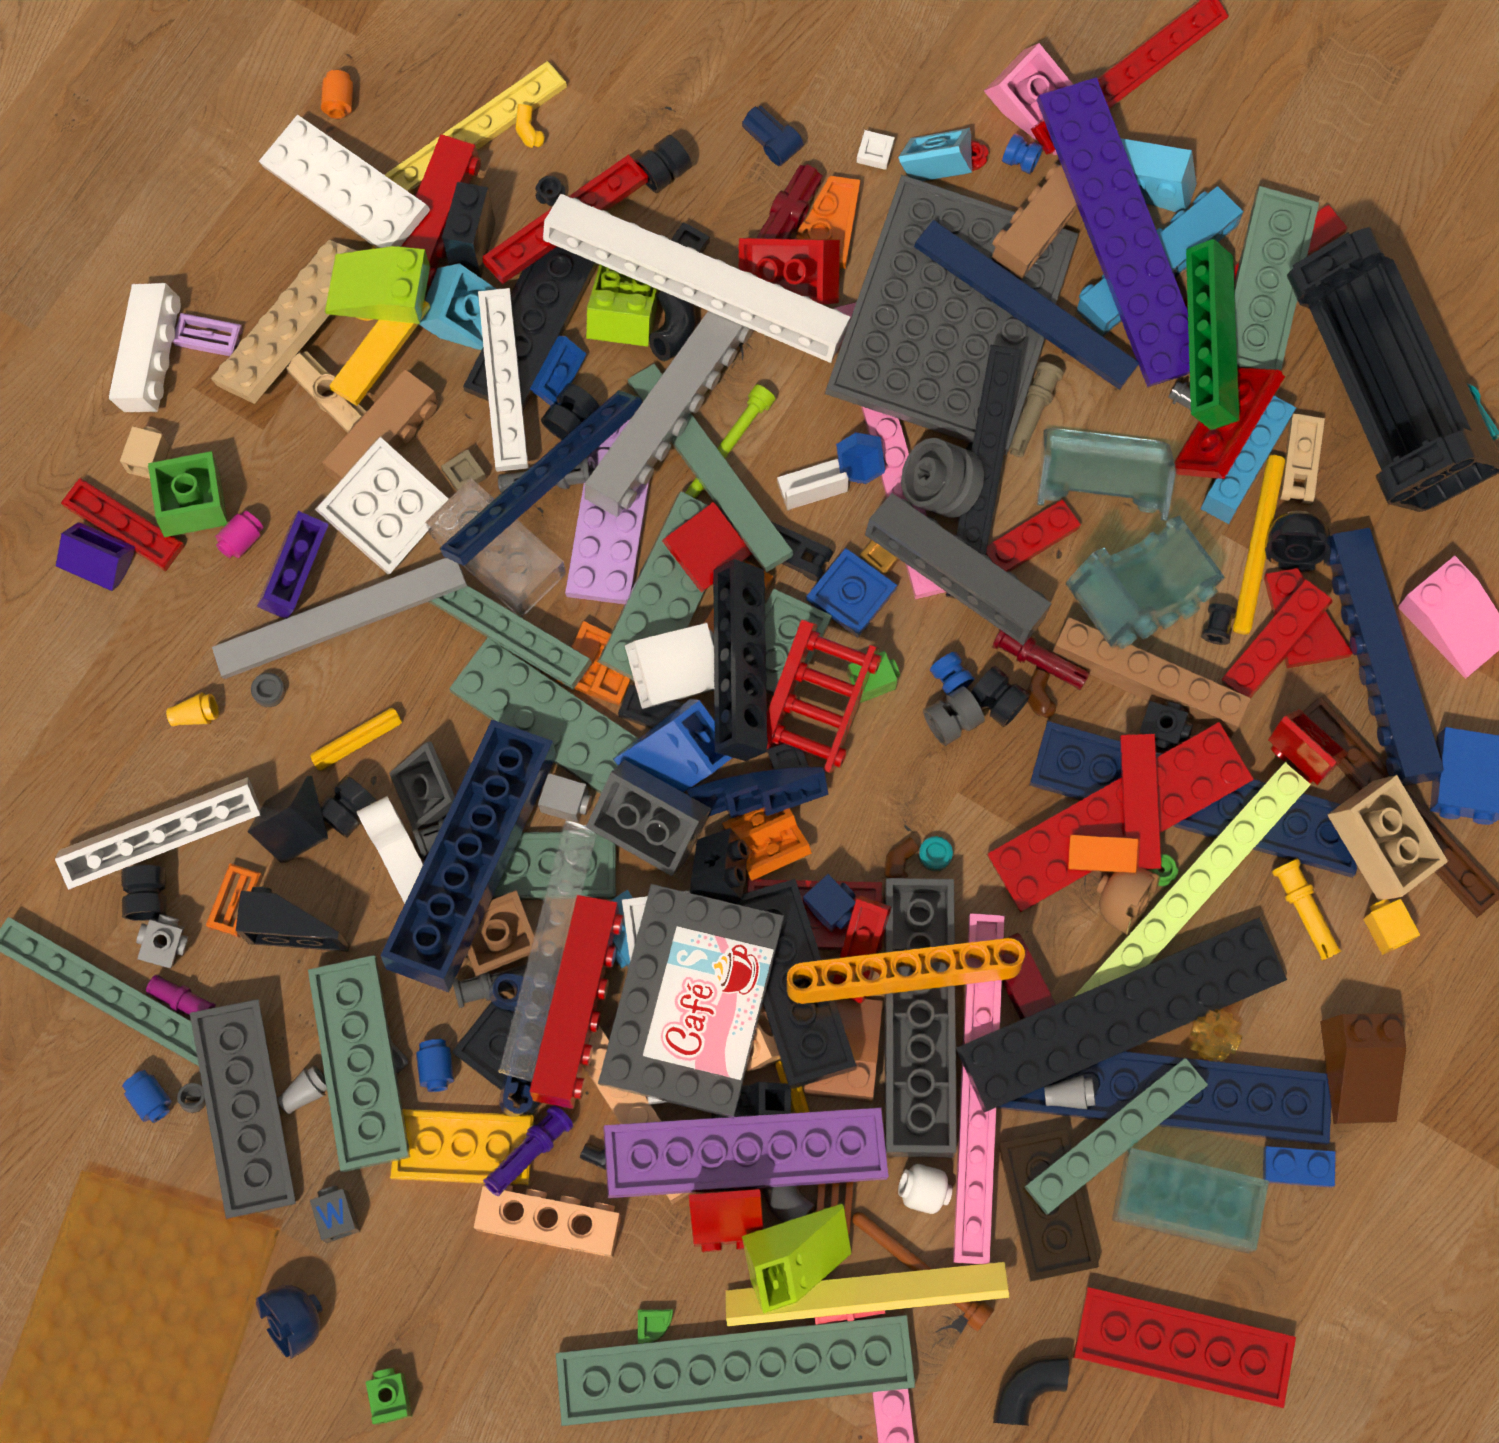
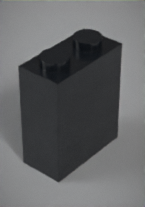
M457 182L442 236L449 266L460 263L480 278L485 266L482 256L489 251L496 224L488 187Z

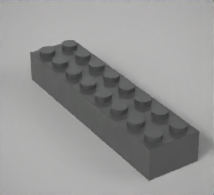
M886 878L884 904L892 908L884 932V953L955 944L954 879ZM942 962L931 964V967L937 972H944L948 969ZM901 966L896 969L903 976H910L914 973L908 966ZM955 986L884 994L886 1157L954 1158L957 1153Z

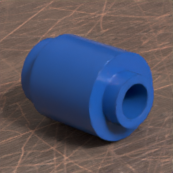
M433 1039L421 1042L419 1044V1051L416 1053L420 1086L427 1087L428 1092L447 1090L448 1084L454 1082L451 1050L447 1047L446 1040Z
M146 1070L135 1073L123 1083L122 1087L126 1091L124 1096L143 1122L149 1120L152 1123L158 1122L170 1112L168 1107L172 1103L171 1099L154 1075H149Z

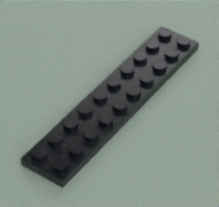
M1259 917L956 1047L980 1106L983 1112H987L1284 982L1287 978Z

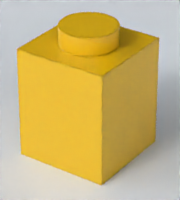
M1389 899L1377 902L1370 906L1372 912L1363 919L1382 955L1404 946L1420 936L1401 899L1390 903Z

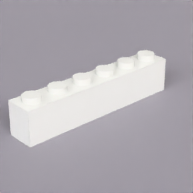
M249 777L63 848L58 851L55 860L69 890L259 816L261 806Z

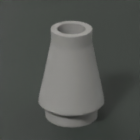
M312 1066L310 1069L304 1068L285 1092L277 1098L280 1106L285 1112L291 1114L294 1110L325 1096V1091L327 1090L325 1075L316 1066Z
M1084 1075L1044 1086L1046 1106L1087 1110V1106L1096 1105L1093 1078H1084Z

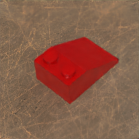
M739 238V270L750 272L760 279L772 284H778L786 290L800 296L809 297L822 305L839 303L840 239Z
M1300 709L1286 715L1268 739L1273 744L1270 748L1273 753L1281 760L1286 761L1289 759L1298 767L1295 771L1310 784L1314 782L1316 785H1319L1349 754Z
M760 1189L689 1195L694 1247H701V1252L703 1253L722 1251V1245L736 1244V1250H744L742 1236L757 1230H763Z

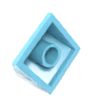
M970 128L910 138L899 155V161L907 175L919 181L972 173Z

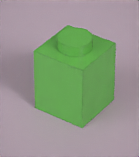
M885 651L878 653V655L882 656L880 666L875 675L870 673L860 703L896 690L897 678L900 677V672L895 660H889ZM854 663L848 665L847 672L849 680L853 685H855L862 667Z

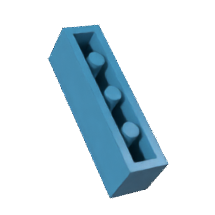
M1273 396L1225 479H1216L1201 507L1203 511L1227 524L1231 522L1288 425L1296 407Z

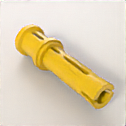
M1296 859L1273 870L1272 874L1274 877L1279 878L1287 894L1285 900L1289 904H1294L1321 957V961H1324L1342 951L1339 949L1312 896L1314 894V887L1312 884L1307 883L1299 867L1301 862L1299 859Z

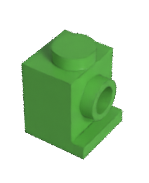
M394 1368L373 1372L374 1379L365 1381L372 1414V1424L379 1425L412 1417L405 1375L403 1373L395 1374ZM385 1388H389L392 1391V1398L388 1402H383L380 1398L381 1391Z

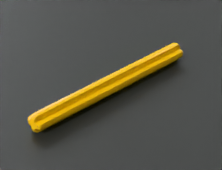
M1270 455L1265 467L1236 610L1237 614L1233 625V631L1242 635H1248L1252 630L1266 560L1265 540L1270 525L1274 520L1285 466V458L1282 456Z

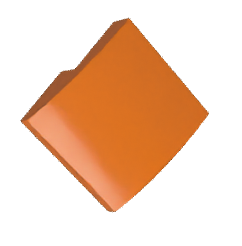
M583 621L580 624L571 648L590 658L592 664L574 689L619 705L631 679L597 662L610 633Z
M763 808L722 823L724 830L731 828L749 847L746 873L751 881L812 854L810 846L797 826L790 808L766 816Z

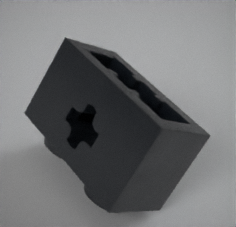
M731 828L697 839L689 891L691 894L729 903L742 900L749 847Z

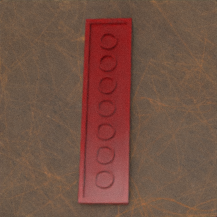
M1220 722L1156 758L1159 832L1161 833L1254 780ZM1122 777L987 853V857L1020 913L1093 872L1068 869L1071 835L1125 838Z

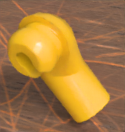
M518 104L516 133L525 146L533 148V146L541 147L544 143V133L542 131H535L531 125L533 106Z

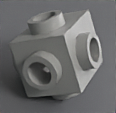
M159 914L158 919L151 918L148 925L142 923L136 943L142 944L137 959L172 968L176 956H183L189 936L183 935L185 927L178 925L179 919ZM161 934L167 938L166 945L159 943L158 935Z

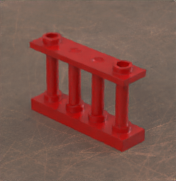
M801 619L767 711V749L773 748L774 744L785 743L827 759L824 771L830 773L834 772L835 767L841 768L847 754V749L843 748L870 673L874 675L877 673L882 656L878 655L880 648L874 645H869L866 654L820 637V633L816 632L817 624ZM817 649L862 666L855 685L808 668L809 664L805 663L809 650L814 651ZM805 680L850 697L844 716L797 699V695L793 694L797 682L802 683ZM793 711L838 728L832 747L785 730L786 726L782 725L786 712L791 714Z

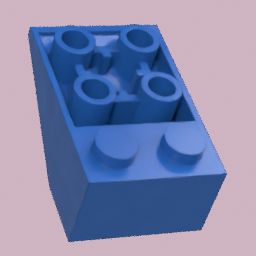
M690 699L619 753L613 760L618 766L626 760L677 790L684 792L714 773L733 757L715 752V721L700 700Z

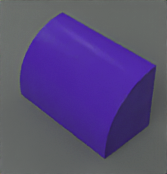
M77 522L61 533L56 567L113 591L126 575L135 547Z

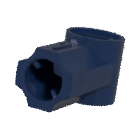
M762 106L753 107L742 121V127L763 146L767 157L777 166H782L804 146L801 136L794 128L789 125L783 126Z

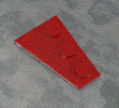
M1298 568L1267 573L1265 575L1264 581L1273 617L1305 581ZM1325 611L1284 660L1288 669L1349 658L1353 653Z

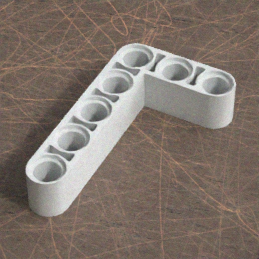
M388 796L356 812L368 836L377 848L405 904L423 863Z

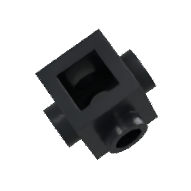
M1150 701L1139 733L1155 734V748L1169 751L1171 748L1190 739L1193 724L1189 723L1190 717L1188 712H1184L1185 707L1166 701L1165 705ZM1166 725H1172L1170 728H1164Z

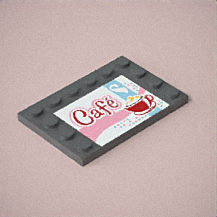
M651 884L598 1084L734 1118L784 916Z

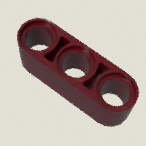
M1015 933L1007 938L1015 939L1023 945L1025 958L1019 974L1014 978L1002 980V984L1021 1020L1054 1006L1056 1003L1023 938L1019 933ZM1003 954L1002 961L1012 964L1016 962V959L1010 954Z

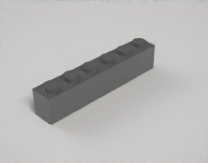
M891 493L869 518L865 536L1020 644L1024 645L1045 620L1052 603L1046 600L1042 593L1030 589L1020 582L1013 573L1006 572L998 567L987 555L972 549L961 537L952 535L942 528L935 519L926 517L916 510L909 501L900 499Z

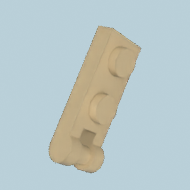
M1293 413L1290 419L1285 466L1279 494L1280 500L1290 501L1293 498L1301 500L1303 504L1312 505L1316 491L1325 418ZM1294 478L1305 480L1304 487L1294 486Z

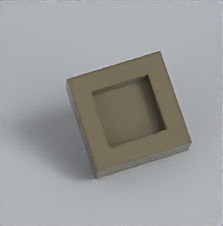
M468 449L441 466L443 473L459 495L486 479L484 471Z

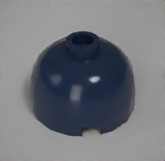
M282 1285L256 1298V1306L260 1318L263 1319L267 1316L270 1328L266 1330L276 1347L285 1357L290 1356V1359L313 1345L319 1336L321 1326L318 1314L323 1311L319 1300L313 1293L307 1295L299 1287Z

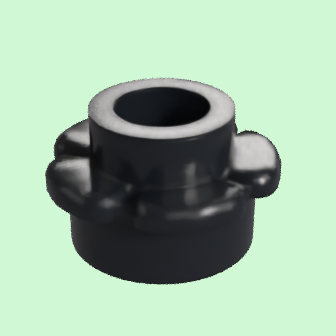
M554 176L541 178L535 187L537 192L535 194L536 199L541 204L547 203L549 206H554L559 195H565L564 185H561L559 179ZM549 190L553 191L552 194H548L547 192Z

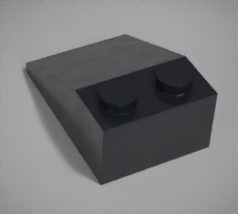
M252 887L251 891H241L235 931L248 944L349 952V944L338 931L279 895L272 893V889Z

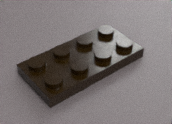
M1067 1129L998 1143L1029 1281L1033 1282L1098 1268L1099 1263L1081 1188L1047 1215L1025 1189L1026 1185L1071 1150Z

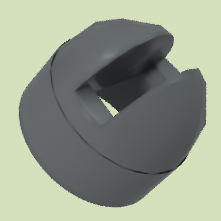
M186 1084L178 1092L177 1100L184 1111L193 1114L200 1112L205 1107L203 1088L199 1084ZM185 1099H186V1100H189V1101H199V1102H198V1103H185Z

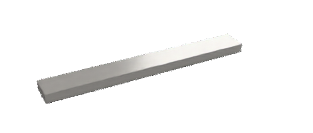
M444 558L213 646L212 650L221 677L227 679L468 586L460 564Z

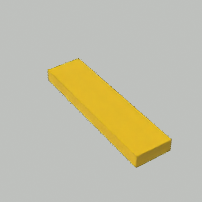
M425 300L421 320L430 309L429 303ZM378 320L329 385L331 391L358 406L418 324Z

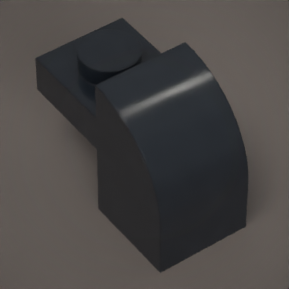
M757 1082L751 1085H742L735 1117L791 1114V1090L787 1083ZM711 1113V1119L728 1118L727 1116Z

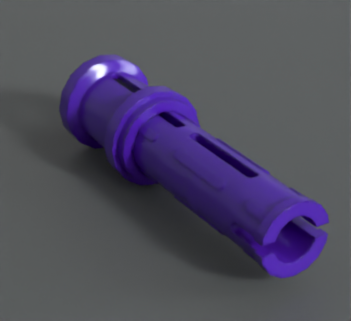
M550 1106L547 1110V1115L536 1126L531 1125L523 1142L483 1180L485 1187L495 1196H500L541 1153L549 1152L554 1147L553 1142L564 1131L569 1132L573 1128V1123L568 1115L559 1107Z

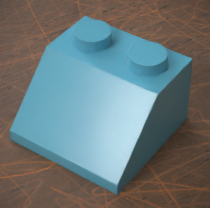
M460 263L437 268L425 299L429 303L430 309L419 325L440 339L482 350L483 337L478 292L497 289Z

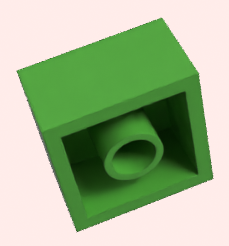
M212 451L148 463L155 517L164 537L225 526L228 523L220 471Z

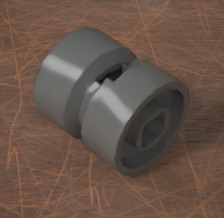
M960 686L946 695V702L938 700L923 709V715L930 730L944 746L960 738L963 729L971 731L985 722L984 714L978 702L964 686Z

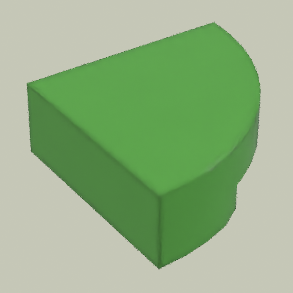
M673 1309L638 1310V1344L653 1343L659 1340L671 1324Z

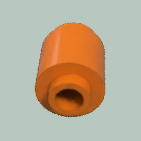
M342 70L327 72L326 77L322 81L321 110L334 119H341L352 111L353 82L350 80V75Z

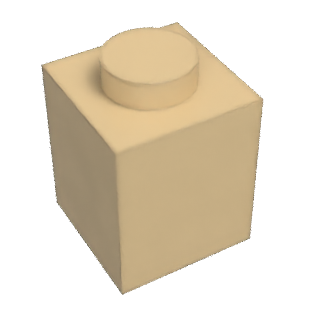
M145 426L143 429L132 427L120 462L127 473L150 479L148 463L165 460L170 446L161 431Z

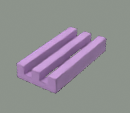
M180 313L173 344L174 346L230 356L235 351L236 346L239 345V335L242 334L243 328L240 324ZM185 324L208 329L231 333V336L212 333L211 331L185 328L184 326ZM182 335H184V336H189V337H194V338H199V339H204V340H209V341H214V342H219V343H213V342H208V341H203V340H198V339L183 337Z

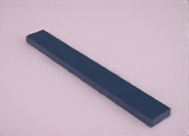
M933 220L915 242L914 247L1117 389L1120 390L1138 367L1139 362L936 221Z
M618 390L440 547L443 556L465 566L625 424L641 406V398Z

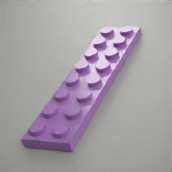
M881 1108L604 1125L603 1128L608 1198L886 1180L889 1177Z

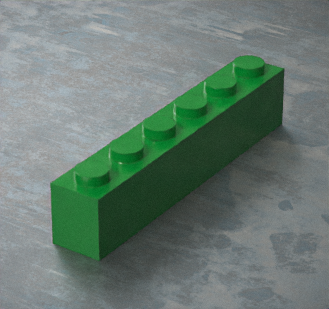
M1215 239L1186 249L1191 415L1210 430L1239 421L1233 255Z

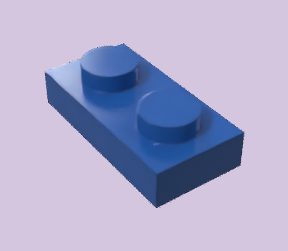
M558 336L530 390L550 406L552 404L557 405L556 397L567 383H572L586 353L566 336Z
M1266 1146L1263 1151V1182L1333 1188L1335 1187V1151Z

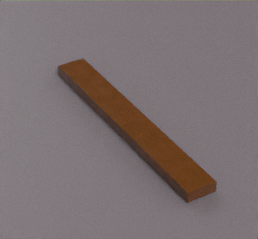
M1321 696L1303 710L1311 720L1349 753L1338 767L1359 790L1374 780L1390 777L1386 766ZM1405 788L1448 861L1436 870L1435 873L1472 914L1478 918L1499 900V889Z

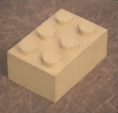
M1397 775L1372 781L1327 814L1378 901L1403 897L1448 862Z

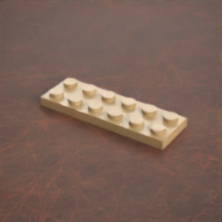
M328 240L325 245L320 247L309 264L299 272L297 278L286 291L280 294L275 304L259 319L258 324L247 337L241 340L230 357L220 365L211 380L218 387L255 404L329 316V314L325 313L335 255L356 250Z

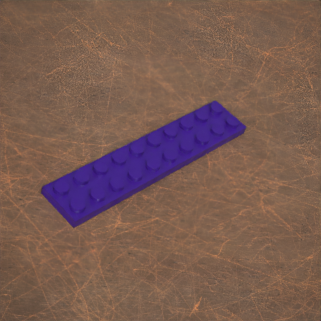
M1097 77L1039 95L1036 101L1133 352L1139 362L1147 388L1190 374L1188 311Z

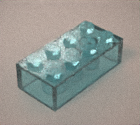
M1130 1148L1125 1152L1112 1221L1249 1254L1257 1250L1269 1181Z

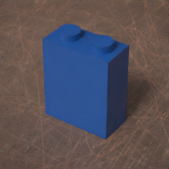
M1445 727L1437 735L1436 740L1444 771L1432 781L1430 812L1440 813L1439 816L1445 819H1459L1461 816L1473 818V822L1477 824H1493L1499 820V735Z

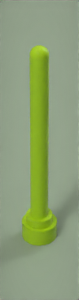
M758 384L753 387L748 394L747 408L717 449L724 459L757 414L763 413L764 410H769L775 402V396L765 387ZM695 478L685 493L696 499L704 487Z

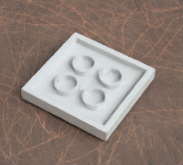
M379 437L315 510L385 573L390 574L453 502L386 441Z

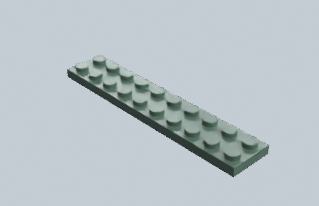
M907 1315L556 1353L561 1426L915 1388Z

